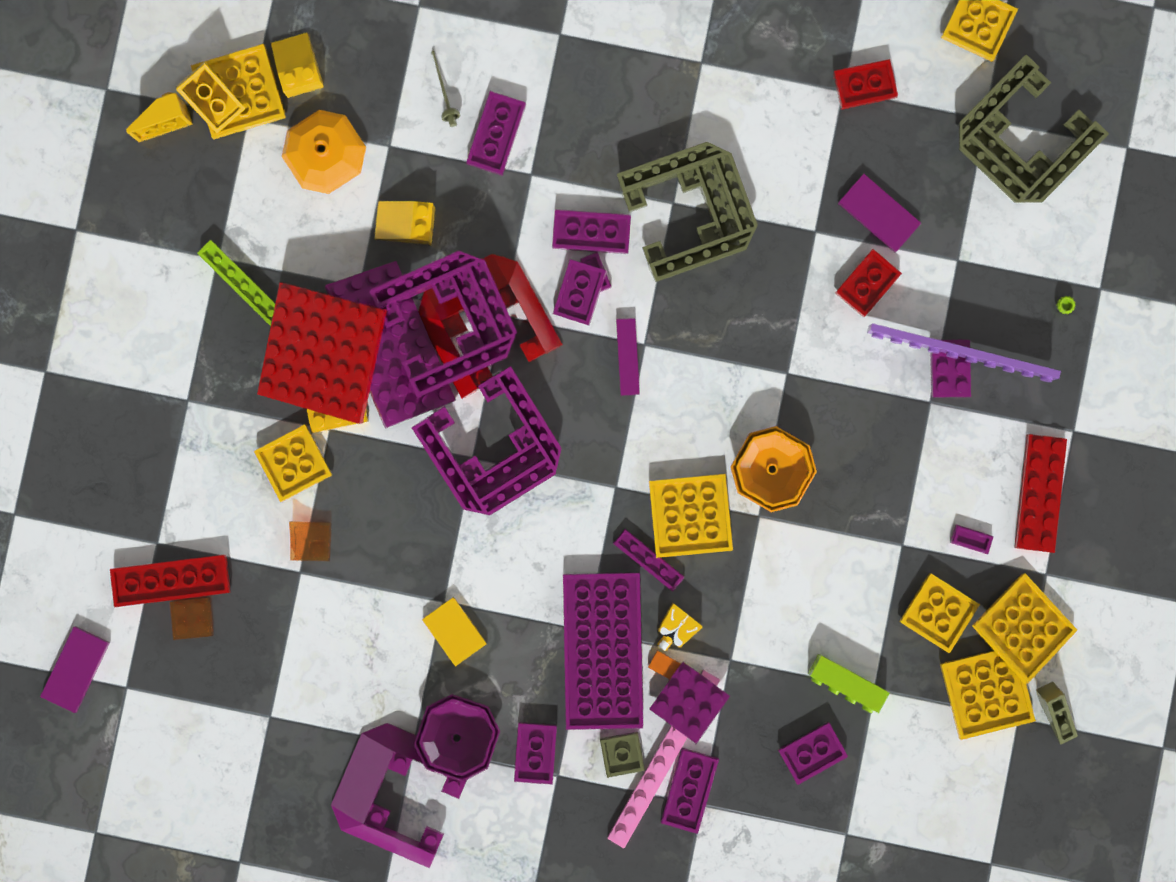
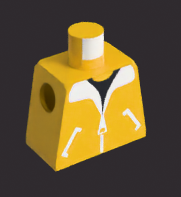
M672 603L658 628V631L664 636L657 645L667 651L672 643L680 648L703 626L676 604Z

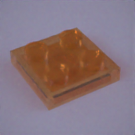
M210 597L170 602L173 640L214 636Z

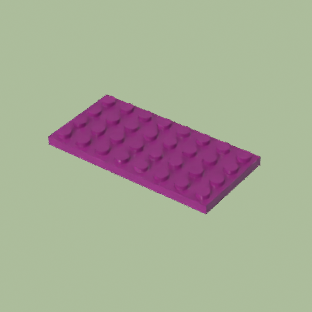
M397 261L327 284L325 289L328 295L376 307L369 290L403 275ZM412 297L398 303L405 319L404 321L388 328L384 323L370 387V395L385 429L456 401L449 384L417 398L402 362L421 355L428 371L441 366Z
M640 573L563 574L566 730L643 728Z

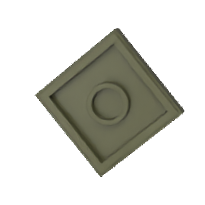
M638 732L600 738L607 778L645 771Z

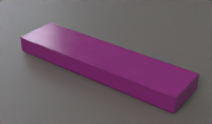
M635 318L616 319L620 395H640Z
M626 529L614 541V545L672 592L684 579L681 573L661 557L656 558L655 552Z

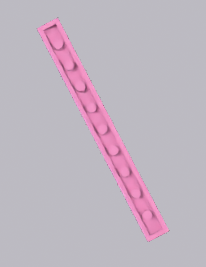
M702 670L701 675L717 686L720 679ZM670 726L607 839L622 848H625L687 739L685 735L673 726Z

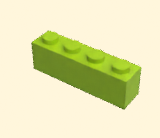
M820 654L817 655L808 672V675L812 677L811 681L820 686L822 683L828 685L829 691L836 695L839 692L846 695L845 699L853 704L856 701L863 705L862 709L871 714L873 711L877 713L881 711L890 694L888 691Z

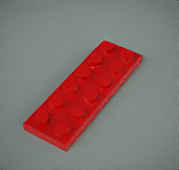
M1027 434L1015 548L1055 553L1067 439Z
M226 554L110 569L114 607L231 593Z

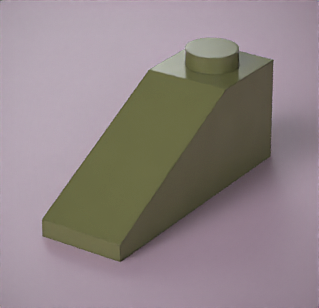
M1054 682L1036 689L1039 702L1058 742L1063 744L1078 737L1064 693Z

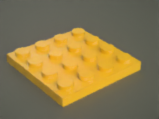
M264 44L205 61L246 108L219 133H216L208 125L213 139L286 118ZM203 62L191 65L192 72Z
M726 474L649 481L656 558L733 551Z
M1026 573L1021 574L972 625L1024 683H1029L1077 632L1074 625Z
M994 650L940 664L960 740L1036 721L1026 683L1015 674Z

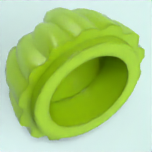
M1070 296L1061 297L1056 303L1057 309L1062 314L1072 313L1075 308L1074 299Z

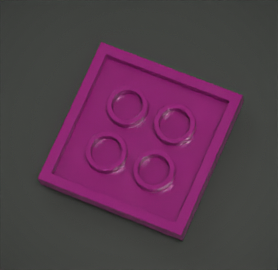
M682 662L649 709L697 744L730 695L688 664Z

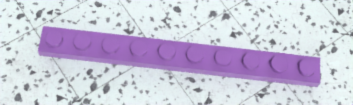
M873 323L868 326L867 333L872 334L871 337L876 339H883L885 337L891 339L890 342L895 344H902L904 342L908 343L911 348L920 349L924 347L928 348V352L935 354L944 352L950 358L957 359L960 356L970 363H977L979 361L983 362L986 367L995 368L999 366L1003 367V371L1010 373L1019 371L1022 372V376L1031 378L1033 375L1038 376L1041 381L1045 382L1059 379L1061 373L1059 370Z

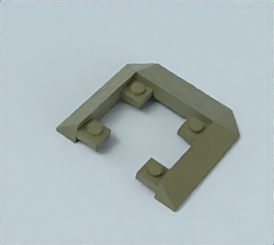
M1027 54L959 122V150L1014 203H1042L1109 133L1096 120L1092 122L1083 112L1077 110L1064 123V126L1077 138L1053 162L1039 150L1025 163L1002 141L999 136L1012 123L999 109L1022 85L1037 98L1051 84L1038 70L1040 67Z
M705 142L617 174L621 193L629 213L647 207L642 189L677 177L683 193L700 188L712 222L696 228L701 245L670 257H666L661 241L642 247L648 268L655 282L747 249L758 224L732 153L709 142Z

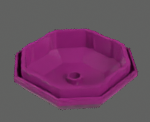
M450 694L426 707L414 746L426 770L463 782L488 769L500 729L488 706ZM454 735L460 736L459 742L453 740Z

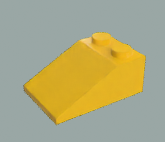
M307 32L271 43L282 90L288 98L324 87Z
M205 61L176 86V90L216 133H219L246 109Z
M168 92L163 94L162 97L157 98L126 131L135 140L141 142L192 125L193 123L186 103L176 93Z
M378 201L375 240L432 245L435 217L434 204L417 201Z

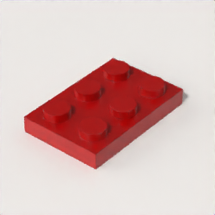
M890 59L833 72L841 110L898 97Z
M872 249L835 294L862 317H865L902 273Z

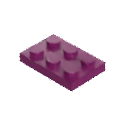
M570 259L553 314L590 326L607 271Z
M940 340L970 348V340ZM930 352L931 398L971 397V363L965 361V358L960 356L956 359L947 357V353L939 352V354Z
M518 723L514 782L553 785L557 725Z
M829 722L778 749L797 785L848 757Z

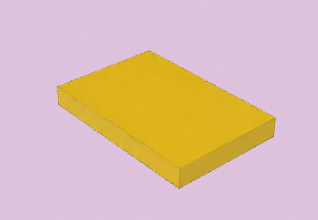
M454 597L422 619L455 667L487 644Z

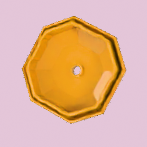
M318 110L287 130L282 158L302 189L330 194L361 174L366 146L346 115ZM324 146L325 150L319 152V147Z
M777 426L749 433L730 466L737 493L770 512L797 506L817 472L810 445ZM770 466L775 467L774 473L769 472Z

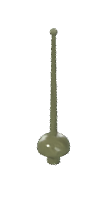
M431 51L447 108L442 112L441 118L442 121L449 122L450 127L457 126L456 119L460 117V112L456 108L450 107L435 57V51Z

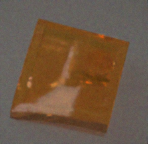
M289 521L291 561H330L331 523Z

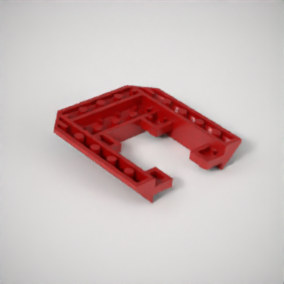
M490 254L482 260H485L506 309L519 303L536 335L520 344L528 362L562 346L557 333L518 261L495 254ZM433 288L424 291L418 312L442 363L445 364L461 357L452 339L468 331L459 314L464 309L458 296L440 304ZM487 366L453 383L463 399L478 391V385L493 377Z

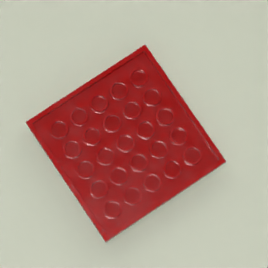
M280 282L257 394L353 423L363 424L387 310Z

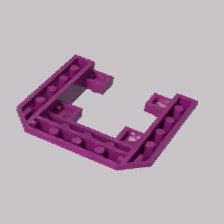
M457 251L369 290L376 307L387 310L384 322L387 328L405 320L398 303L433 288L440 304L458 296L473 331L456 338L463 356L430 371L427 370L421 355L402 362L417 398L507 358L517 331L485 260Z
M511 366L478 385L487 402L505 393L524 424L508 434L517 451L487 470L483 468L476 455L460 465L440 435L441 431L455 423L445 406L411 427L463 510L491 515L556 474L562 448Z
M385 723L361 733L331 806L341 831L430 868L444 833L426 826L420 842L384 827L391 810L374 803L388 769L406 776L412 760L423 764L414 746L417 735L392 724ZM447 777L441 792L459 799L467 780L462 782Z

